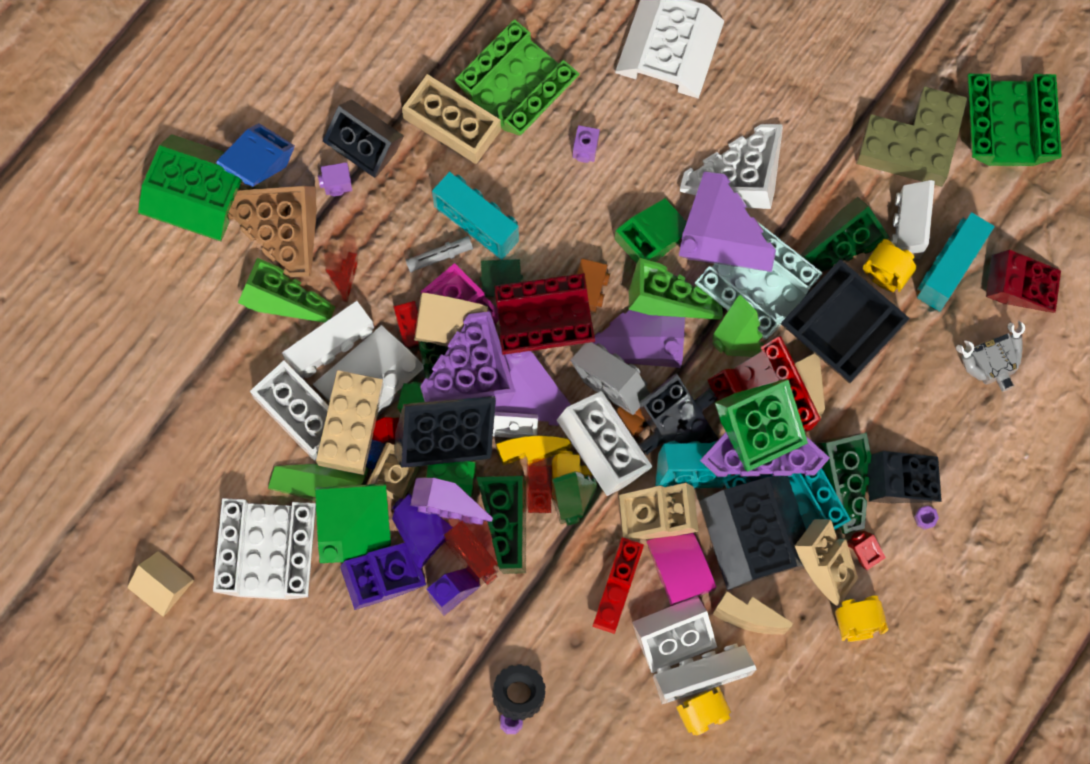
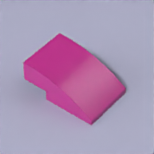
M455 263L421 291V294L440 295L488 306L487 312L490 311L494 325L499 321L498 309Z
M694 533L654 538L646 541L671 606L716 590V584Z

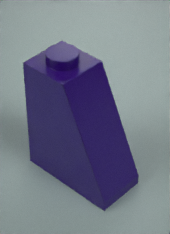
M409 493L405 499L400 498L393 506L394 514L392 520L416 565L421 569L450 537L453 527L437 514L417 512L418 507L410 506L412 495Z
M464 568L444 574L427 588V592L431 601L445 616L481 586L470 572Z

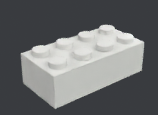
M283 361L259 382L250 393L261 407L316 462L329 405Z

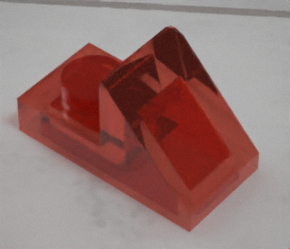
M348 252L346 259H342L340 271L342 272L325 269L327 277L344 302L349 300L359 262L357 253Z

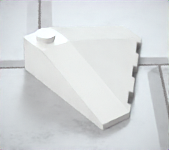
M760 124L754 128L755 134L747 139L741 136L728 144L730 149L719 155L718 152H715L704 159V166L696 171H693L692 168L684 172L680 192L696 195L704 172L720 173L727 175L731 181L728 183L734 193H739L747 205L746 208L771 209L775 193L783 130L782 124Z

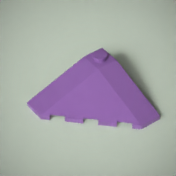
M704 172L683 232L679 256L693 261L772 272L776 249L771 242L767 243L761 234L764 232L757 220L754 217L751 218L745 210L747 205L739 193H734L728 183L731 181L727 175Z
M629 310L614 319L610 326L602 333L598 332L595 335V342L592 343L595 345L600 343L607 349L608 353L619 355L624 360V363L681 368L685 317L647 315Z
M488 311L468 314L463 322L465 324L460 332H456L448 344V351L445 355L440 356L432 368L434 372L430 378H425L420 388L424 401L433 402L495 396V407L509 405L516 391L505 357L502 355L501 344L491 313Z
M531 351L505 354L504 357L516 392L509 405L496 406L495 412L538 415V420L549 421V425L558 426L557 419L567 407L571 406L563 393Z
M725 432L700 461L717 477L728 476L727 474H740L741 476H759L760 474L791 476L792 473H805V476L815 475L829 460V457L806 436L808 444L747 472Z

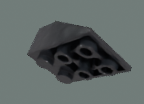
M880 451L871 455V463H868L867 477H869V502L887 504L942 502L938 457L891 451Z

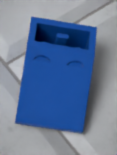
M258 123L248 128L216 163L223 167L226 172L242 179L245 184L255 186L287 167L295 145Z

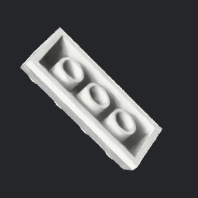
M602 391L567 407L557 419L559 425L607 496L624 488L652 468V465Z
M738 644L727 646L724 648L725 652L719 654L711 651L701 655L702 659L693 661V658L681 661L679 662L680 666L671 669L670 665L657 669L658 674H654L653 679L661 703L666 704L751 676L757 669L745 645L738 647Z

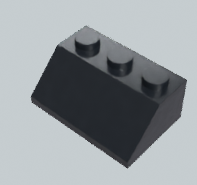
M351 99L338 106L323 142L376 178L396 154L404 135Z

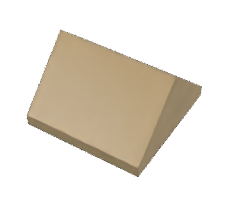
M387 442L367 484L386 483L387 499L397 502L400 498L405 499L420 466L401 468L394 455V445Z
M158 551L138 565L127 588L164 617L194 580Z

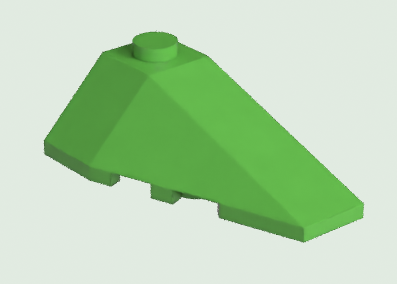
M259 258L256 259L238 301L239 304L257 312L324 323L332 318L335 309L334 305L314 291L308 292L300 286L301 282L297 279L290 280L283 275L284 270Z
M642 258L638 260L629 288L628 310L657 316L722 319V305L701 288L689 284L685 281V277L680 274L675 276L668 272L667 267L660 263Z
M741 295L737 297L714 332L712 338L714 341L713 345L719 352H724L727 356L754 357L762 352L761 347L764 346V343L760 342V339L763 336L757 329L760 326L757 311Z
M318 464L275 466L268 489L316 501V487L365 485L370 467L366 466L364 475L318 466Z

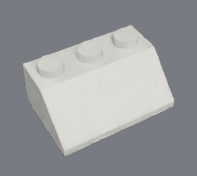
M932 180L904 185L901 192L897 193L895 198L898 214H894L893 227H896V234L892 235L891 242L901 250L906 249L910 251L915 259H920L929 245L935 181Z
M698 596L632 622L651 673L657 672L659 668L672 666L717 647L708 613Z

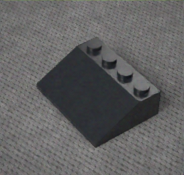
M488 396L404 404L395 432L394 455L401 468L491 459L496 397Z

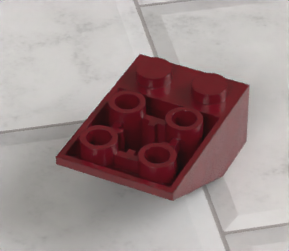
M1010 249L993 254L986 297L1007 305L1056 313L1061 270Z

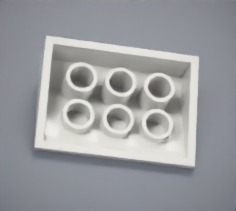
M381 325L319 378L313 386L330 403L337 370L383 379L384 388L377 417H379L400 398L403 383L412 384V382H419L425 376L423 364Z

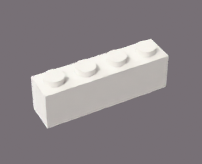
M356 301L286 349L282 354L289 366L301 378H309L322 364L327 365L335 359V355L341 351L346 352L351 349L355 341L368 337L372 333L374 325Z

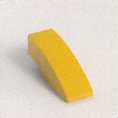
M528 436L496 444V449L503 466L522 458L526 459L529 466L557 455L560 451L571 449V442L569 439L559 437Z

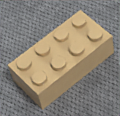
M428 74L402 107L405 120L475 164L478 163L501 131L500 119Z
M337 370L316 459L318 466L364 475L384 388L383 379Z

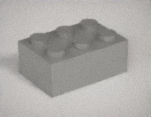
M592 342L585 343L570 360L587 386L596 392L602 391L607 399L632 415L640 408V401L650 394L646 387L648 385L647 382L639 375L641 373L640 370L631 363L629 365L624 363V360L619 355L608 353L607 349L600 343H597V345Z

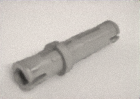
M469 236L449 243V241L445 242L444 246L405 259L410 273L447 258L454 259L455 255L473 250Z

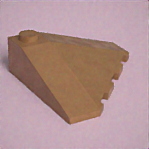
M296 186L237 191L227 217L230 220L234 218L242 226L240 230L251 241L256 240L263 247L261 251L273 262L277 260L285 268L284 273L288 277L311 276L317 212L316 187Z

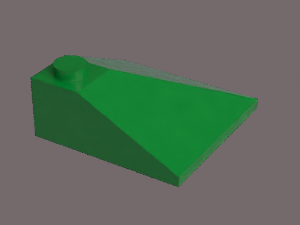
M788 379L741 391L715 402L721 423L747 472L808 444Z
M386 483L315 488L320 564L344 562L365 556L372 551L391 547Z

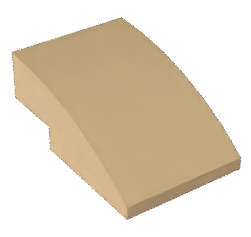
M422 293L414 340L448 347L456 332H460L465 324L463 322L468 314L487 312L488 306L440 295Z
M687 483L670 487L657 486L619 495L623 538L643 540L699 532L694 487Z
M814 519L795 545V548L804 568L817 587L833 604L840 605L857 581V572L846 539H837L832 521Z
M726 592L713 613L714 616L731 625L763 634H785L793 624L754 597L746 604L729 592Z

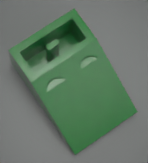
M664 198L636 214L616 229L615 241L636 264L640 258L656 262L682 241L687 221Z

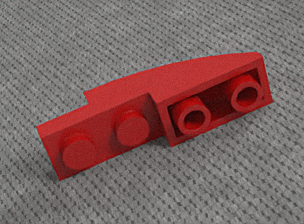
M622 537L592 627L615 634L644 544Z

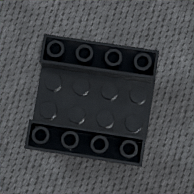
M788 476L766 477L722 490L699 501L727 591L749 585L751 581L792 569L794 571L804 569L795 545L806 529Z

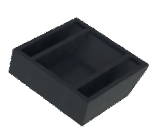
M840 259L781 322V325L850 384L863 373L897 336L910 318Z

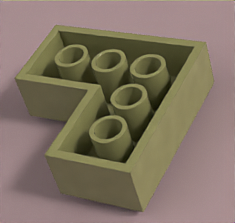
M924 86L918 100L912 125L871 114L866 125L857 164L922 182L932 180L935 181L934 185L942 187L949 174L967 98Z

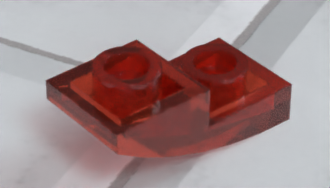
M529 465L528 513H551L552 465Z

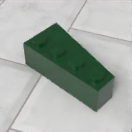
M523 476L477 477L485 511L493 518L492 521L487 522L499 570L503 574L526 573V480Z

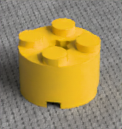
M884 239L865 262L863 270L867 276L870 273L874 277L872 281L879 287L890 292H894L896 289H898V292H901L915 272L916 265L913 261L914 255L906 249L901 250L891 241Z
M869 596L860 602H856L855 599L843 601L842 607L837 608L835 611L842 641H845L846 638L848 642L873 638V634L877 631L881 635L889 630L882 602L878 596Z
M719 686L713 688L714 693L712 690L709 692L705 691L684 701L685 707L682 705L676 706L688 733L692 732L693 735L697 736L708 731L709 724L719 725L731 719L729 716L731 710Z

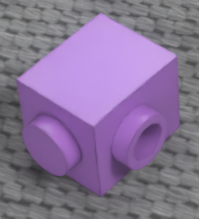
M578 125L573 158L583 163L595 161L600 129Z
M347 162L321 167L322 175H318L320 188L325 189L326 195L340 196L343 192L353 191Z

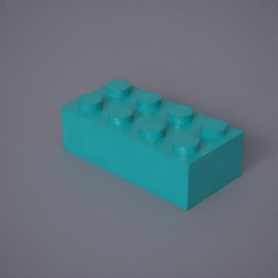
M449 171L432 190L434 207L500 260H503L519 242L518 222L512 216H505L500 212L501 209L494 202L491 201L489 203L486 201L478 189H471L467 186L466 181L460 175H453Z
M972 212L967 219L963 217L919 285L918 290L921 292L917 299L941 312L995 226Z

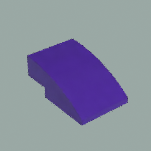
M405 543L369 552L365 556L344 561L340 566L354 610L395 598L426 585L422 570L416 565Z

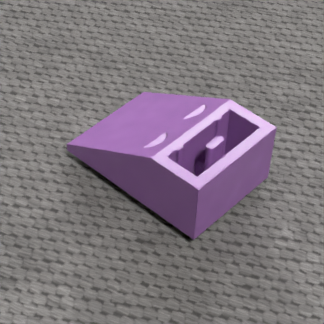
M416 478L410 506L418 507L417 512L438 514L439 517L458 519L460 522L467 524L483 525V521H492L493 518L455 483L436 478Z

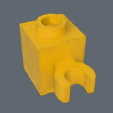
M560 451L559 454L552 458V479L574 471L583 474L584 477L589 476L591 478L593 476L587 466H580V455H573L571 451Z

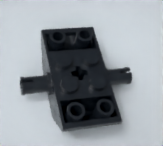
M675 374L641 400L642 416L653 432L641 443H638L644 455L648 456L659 445L663 446L672 441L679 444H688L693 441L701 443L718 441V437L703 415V411L718 400L717 396H715L716 394L708 388L707 391L693 400L679 376Z

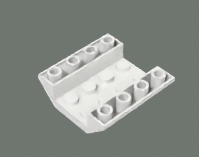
M640 0L615 73L636 79L638 73L674 83L679 85V93L699 99L724 20L705 4L692 0Z
M222 498L213 592L237 597L284 600L308 597L316 503L292 502V506L248 504L243 499Z

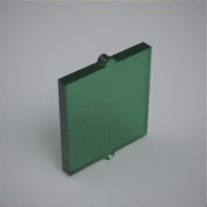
M520 259L481 261L482 276L479 279L482 282V291L485 297H496L495 286L518 283L523 280Z

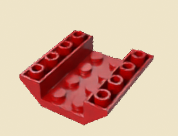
M781 336L762 346V352L734 369H724L707 379L712 391L718 398L717 401L741 391L788 379L804 432L812 430L821 420Z

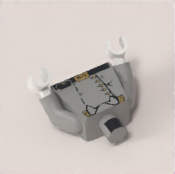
M1018 321V328L1014 330L1013 323L1010 322L1008 324V330L1013 333L1011 336L1008 333L975 347L971 342L965 340V349L962 345L958 344L956 350L963 354L962 360L966 372L979 381H983L986 385L997 381L1002 392L1013 388L1014 384L1010 375L1019 369L1023 351L1021 334L1025 331V325Z

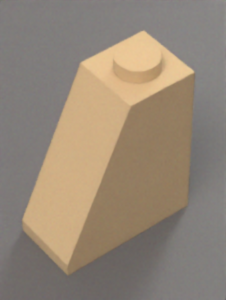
M814 353L795 363V366L820 418H822L821 415L825 410L821 365L820 358Z

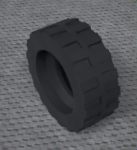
M522 664L511 665L501 670V673L496 676L492 691L493 703L497 707V711L501 712L506 718H512V720L520 719L522 721L533 717L535 713L540 711V707L544 703L546 686L543 682V677L538 674L537 670H533L527 665L522 666ZM514 682H523L530 688L531 695L523 703L513 702L507 695L508 687Z

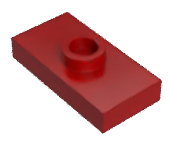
M411 301L393 306L403 345L407 349L419 347V342L414 340L418 318L416 302Z

